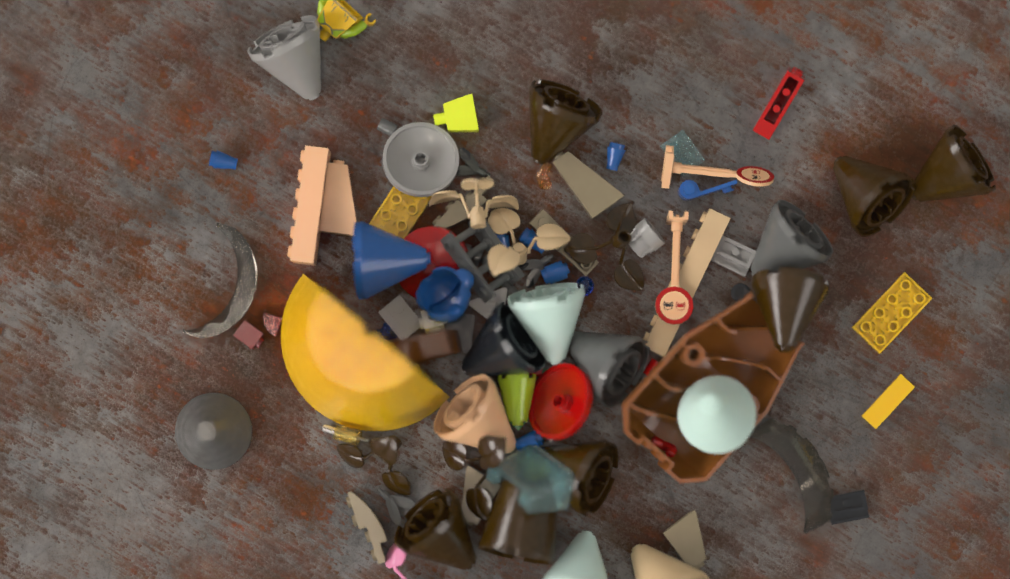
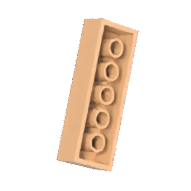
M305 145V150L301 151L300 161L303 164V168L299 169L298 172L300 188H296L295 194L298 205L293 209L295 226H291L290 238L293 239L292 246L289 245L288 257L293 263L316 266L324 191L328 162L330 163L331 158L329 148Z

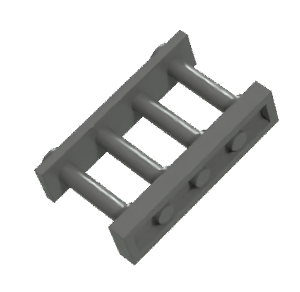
M469 221L467 224L470 228L456 237L450 232L440 241L460 269H467L473 274V288L477 292L478 297L486 303L496 296L493 290L506 281L512 286L525 275L517 265L514 269L503 272L502 276L488 284L482 274L490 270L488 262L476 268L471 258L484 250L489 253L492 247L503 244L487 221L486 227L482 229L471 228V222ZM475 234L480 244L466 253L459 243Z

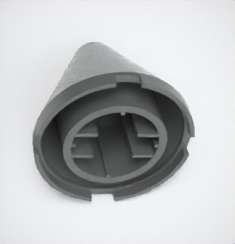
M780 199L771 208L751 265V275L753 276L756 272L764 269H770L769 273H779V267L805 269L824 263L834 253L832 245L815 222L811 224L804 218L806 215L804 211L791 202Z
M575 331L568 349L577 367L581 368L588 375L596 400L605 407L615 406L628 396L625 391L631 384L637 385L647 366L650 355V347L646 346L648 342L640 336Z
M206 393L193 398L182 408L175 424V439L180 452L192 464L209 470L223 469L236 463L247 452L252 440V422L243 405L233 397L222 393Z

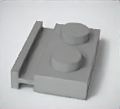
M722 235L711 261L745 277L756 251Z
M400 295L378 312L400 340L407 339L420 328L417 315Z

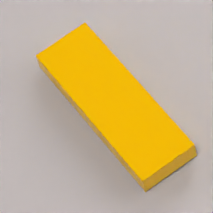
M899 374L862 414V417L874 429H877L915 386L902 374Z

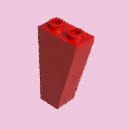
M788 67L755 124L754 132L770 140L805 80L802 70L797 67L792 69Z

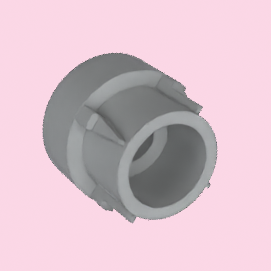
M644 218L635 225V228L630 233L632 239L628 243L633 251L640 258H643L648 253L651 254L653 251L658 250L665 244V241L656 228Z

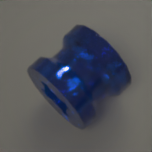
M582 276L577 279L578 288L581 289L580 285H584L585 296L592 293L594 282L591 278Z
M386 322L381 329L374 331L385 343H389L391 339L398 337Z

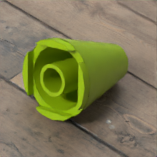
M511 374L505 376V379H502V375H497L509 422H512V426L524 425V421H528L536 375L533 374L529 378V374Z

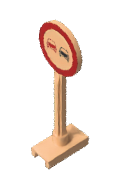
M666 145L661 188L669 189L672 173H689L727 178L735 177L742 183L752 186L771 185L775 176L769 170L756 166H745L737 171H733L730 169L674 162V146Z
M669 211L666 217V224L671 225V231L673 232L671 287L664 289L657 296L655 310L662 321L671 325L682 324L687 321L694 307L690 294L679 287L680 240L683 225L688 221L689 212L686 211L682 217H679V215L673 217V211Z

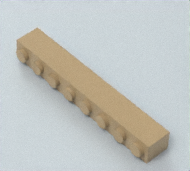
M712 209L702 213L699 220L702 224L699 229L695 228L691 237L694 241L691 247L687 245L683 256L686 258L683 264L680 263L679 287L686 290L692 299L731 219ZM654 315L650 323L653 327L650 333H645L643 339L648 342L646 346L650 347L651 352L664 357L680 324H667L657 315Z

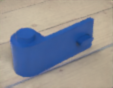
M686 180L679 186L678 195L684 201H691L721 190L725 194L734 191L732 186L737 184V180L701 192L696 182Z

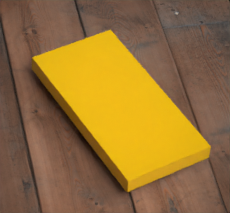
M393 186L369 224L404 239L421 216L432 196H410Z
M904 272L851 328L880 354L933 298Z

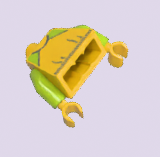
M345 0L318 1L317 15L319 17L317 20L323 27L320 30V39L323 41H327L331 35L335 39L340 37L346 39L356 36L365 30L367 26H373L376 20L373 22L367 20L372 15L371 13L367 14L363 21L364 17Z

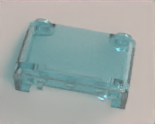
M526 445L503 458L500 466L496 468L489 467L486 480L492 484H499L501 480L508 479L521 489L519 503L527 512L535 513L568 509L574 482L573 474L570 469L537 445Z

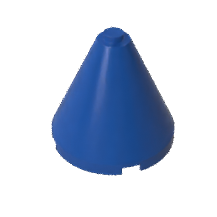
M355 222L353 232L355 262L353 264L355 289L358 299H367L426 269L427 264H431V253L427 252L426 248L368 223Z

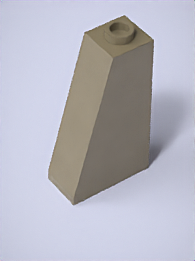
M562 151L554 158L555 161L552 162V165L592 220L624 197L619 190L569 151L565 154Z

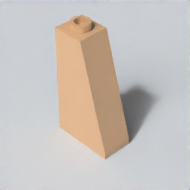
M333 160V163L328 162L319 231L322 233L353 236L357 217L349 167L344 164L345 161Z

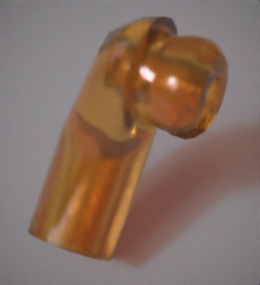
M544 163L536 175L539 187L543 190H549L552 187V182L548 176L549 171L553 167L550 163Z

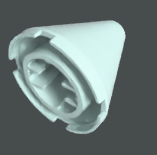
M571 282L554 283L552 285L545 284L535 286L534 290L527 292L525 289L514 292L507 297L509 308L546 361L551 362L552 365L563 363L562 360L566 359L585 296L584 285H580V289L577 283Z
M714 375L696 381L685 391L678 407V423L685 438L696 448L711 454L728 453L739 448L746 442L756 424V406L750 392L740 382L726 376Z
M590 531L578 533L542 579H608L598 543L593 533Z

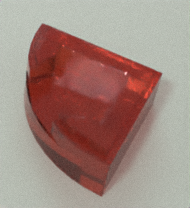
M264 312L263 322L265 328L270 334L277 337L282 318Z

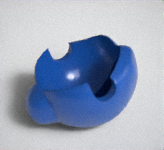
M445 266L438 267L432 270L433 273L429 277L421 281L416 291V301L418 306L427 312L433 321L447 323L461 317L468 307L474 276L467 269L455 270Z

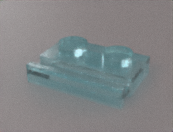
M681 130L660 146L664 153L666 145L674 146V162L698 166L705 161L684 130ZM681 173L680 175L683 177L688 173Z

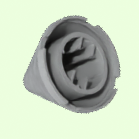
M306 15L300 17L302 22L293 23L290 20L269 30L254 41L256 47L253 50L249 47L247 52L252 61L301 97L314 100L320 96L319 93L321 92L320 24L316 16Z

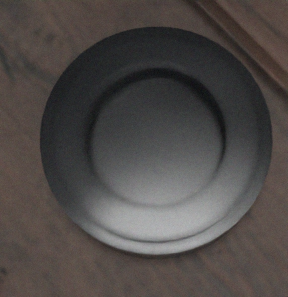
M738 283L732 287L731 297L734 301L738 302L750 292V289L746 284Z

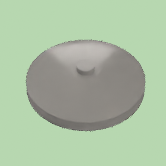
M425 122L410 123L397 129L387 140L382 157L383 169L390 183L402 193L414 197L432 196L436 192L445 190L454 180L459 167L458 148L453 138L439 126Z

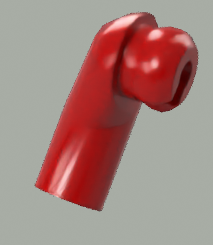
M657 436L652 437L650 442L655 447L665 451L667 457H675L677 447L674 444Z

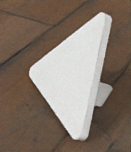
M506 287L493 291L496 296L488 302L484 303L478 297L469 301V306L488 319L494 307L502 302L506 305Z

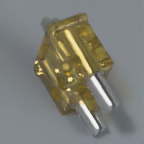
M338 424L336 428L329 425L323 426L328 429L322 428V431L334 434L333 439L344 441L354 446L360 445V441H369V439L362 438L363 431L361 429L356 430Z

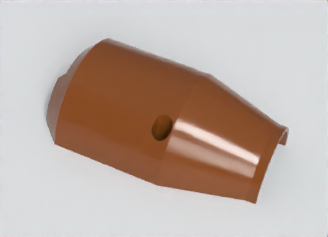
M748 292L743 299L684 334L622 403L623 432L636 444H642L648 450H651L650 453L659 460L657 465L679 483L707 481L733 452L723 454L707 453L693 446L685 438L678 423V407L685 391L696 381L708 376L720 375L735 379L750 392L754 400L757 414L756 427L769 412L799 350L804 345L802 341H799L795 349L789 353L779 352V349L773 343L759 305L752 298L753 294L751 292ZM657 436L674 444L677 447L675 457L669 458L665 455V451L655 447L650 442L652 437Z

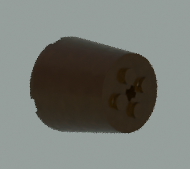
M502 481L478 548L484 552L513 559V556L523 557L524 562L554 565L559 493L548 486H538L533 481Z

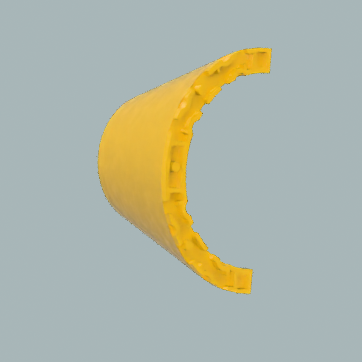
M304 274L301 276L285 306L281 325V347L286 369L292 382L303 398L315 410L330 420L346 427L365 431H388L421 421L435 412L450 398L377 335H366L364 333L365 325Z

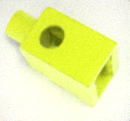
M472 94L444 103V113L433 114L435 125L447 124L448 132H479Z

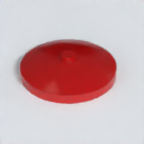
M425 226L414 230L404 238L426 248L427 252L431 253V264H427L426 269L399 282L403 289L412 297L416 298V291L421 281L429 277L435 268L445 266L455 270L460 269L440 241L448 233L452 232L451 230L440 226ZM462 241V242L459 243V244H460L461 247L464 249V251L467 253V252H468V248H467V246L465 245V243Z
M561 363L552 366L539 377L534 386L529 411L530 423L539 435L550 440H563L581 428L589 415L593 400V389L588 375L577 366Z

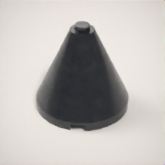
M502 302L494 307L462 361V370L470 377L479 374L487 376L530 374L543 369L546 359L511 311L508 303L505 305Z

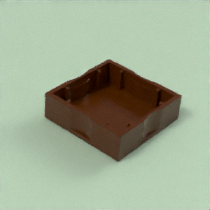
M451 329L386 343L411 365L463 352L458 330Z

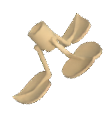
M484 178L478 180L467 179L461 183V187L464 190L475 189L476 207H472V211L469 210L461 193L457 194L456 191H439L434 193L429 201V207L438 203L456 201L457 199L461 200L467 217L470 219L471 228L482 229L486 227L489 208H513L518 210L519 203L511 195L495 196L492 200L485 202L486 207L483 210V207L479 206L478 189H488L494 186L493 180Z
M507 208L494 209L490 213L488 224L496 234L502 235L509 231L513 247L507 248L500 244L490 249L488 253L490 271L495 277L503 272L514 269L517 265L524 264L527 261V254L531 253V249L536 241L538 248L553 250L567 244L571 238L558 225L544 224L537 229V237H534L529 247L526 248L523 243H516L514 231L512 230L520 226L518 214Z

